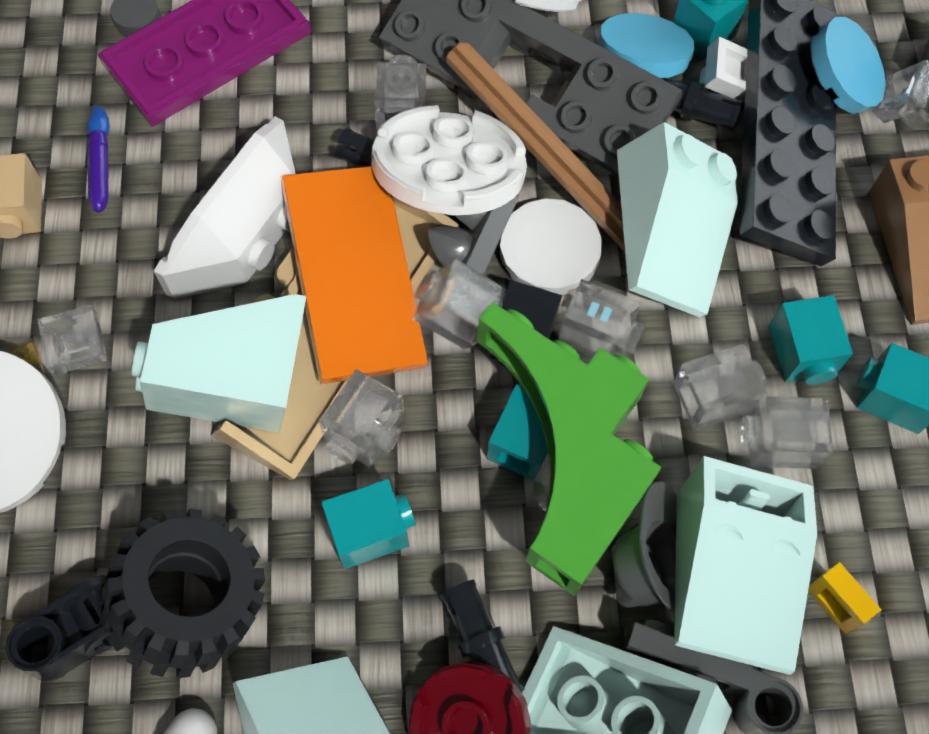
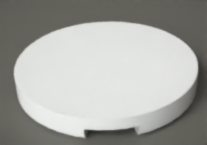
M438 105L406 110L391 117L379 127L378 136L372 146V170L380 185L398 200L412 207L438 214L471 215L501 207L519 193L524 184L527 169L526 148L516 133L501 121L476 110L473 113V117L439 112Z
M0 351V513L24 503L44 486L43 482L52 471L59 456L61 446L65 445L66 420L62 402L49 380L26 361L12 354Z

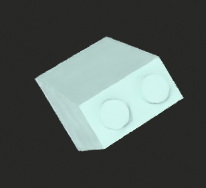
M292 294L152 324L149 342L138 341L132 364V376L137 377L135 390L142 392L146 410L220 423L227 420L233 425L279 433L288 400L306 296Z

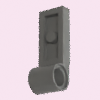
M645 620L644 625L635 622L626 633L621 650L716 683L722 693L735 697L733 716L736 725L744 734H788L799 725L803 715L802 700L797 690L787 681L753 669V665L675 646V627L660 621ZM758 694H765L775 701L779 710V718L775 726L767 725L758 717L755 710V700Z

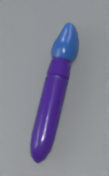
M96 105L92 109L86 128L89 135L88 198L92 209L100 213L106 208L109 197L107 135L110 131V123L106 111Z

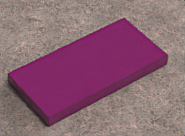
M191 0L97 54L102 65L149 125L153 127L311 34L310 22L290 0Z

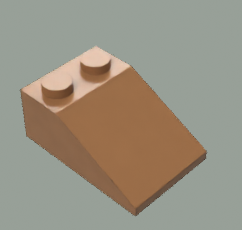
M929 155L890 159L869 190V196L911 325L929 323Z

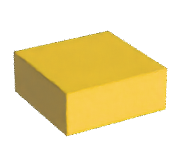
M840 562L818 577L808 588V592L844 634L864 625L882 610Z

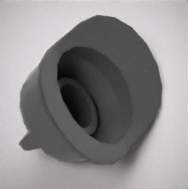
M663 481L652 483L645 492L641 505L640 522L617 538L612 546L616 599L620 605L628 608L665 605L671 612L675 613L677 493L670 485Z

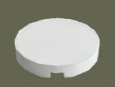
M544 198L526 203L511 214L501 236L499 256L513 281L564 295L568 294L569 290L577 288L579 285L582 287L591 280L600 262L602 237L596 222L582 208L565 200Z

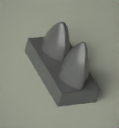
M519 194L508 203L491 211L471 215H456L465 224L464 229L445 225L427 230L432 250L439 262L445 267L440 278L441 282L457 291L481 281L518 201Z

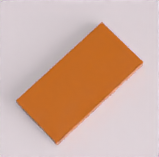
M372 166L283 175L281 186L302 294L306 296L305 309L320 385L425 368L428 365V359L393 196L377 181Z

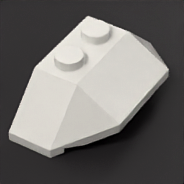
M275 116L268 124L263 125L252 135L192 211L171 244L169 254L163 257L154 269V273L167 296L178 299L246 284L256 270L264 269L271 260L276 243L285 231H290L281 186L282 176L296 174L283 120Z

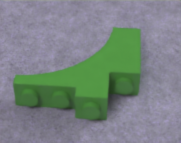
M491 302L479 317L477 342L494 354L510 370L529 397L543 429L550 465V490L547 511L543 525L528 551L525 562L575 597L662 468L652 461L653 457L645 447L633 440L624 439L622 441L615 436L640 400L649 379L641 374L640 369L633 361L619 354L611 355L601 347L587 365L581 361L577 351L567 343L560 340L552 342L534 330L532 323L523 314L513 309L505 311Z

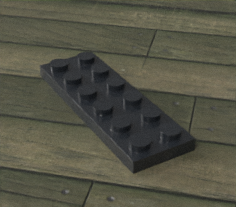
M749 0L740 235L822 267L836 259V104L833 101L836 99V93L832 87L825 90L819 83L812 64L810 47L813 36L819 33L817 28L836 17V13L811 0Z

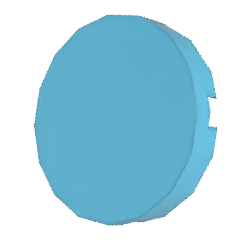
M629 13L610 17L601 25L598 40L599 46L659 78H670L683 73L688 68L689 61L692 59L694 40L686 30L666 19L641 13Z
M834 17L817 28L819 33L812 38L810 47L812 64L821 86L825 90L832 87L838 96L833 101L839 108L851 114L863 113L877 106L884 98L886 87L884 68L879 53L869 35L847 17Z

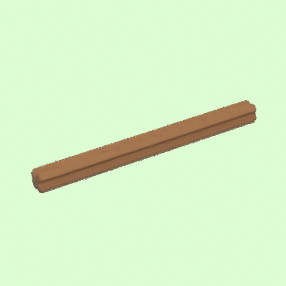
M460 42L455 45L446 57L447 64L487 107L516 133L524 146L625 252L621 203L469 43Z

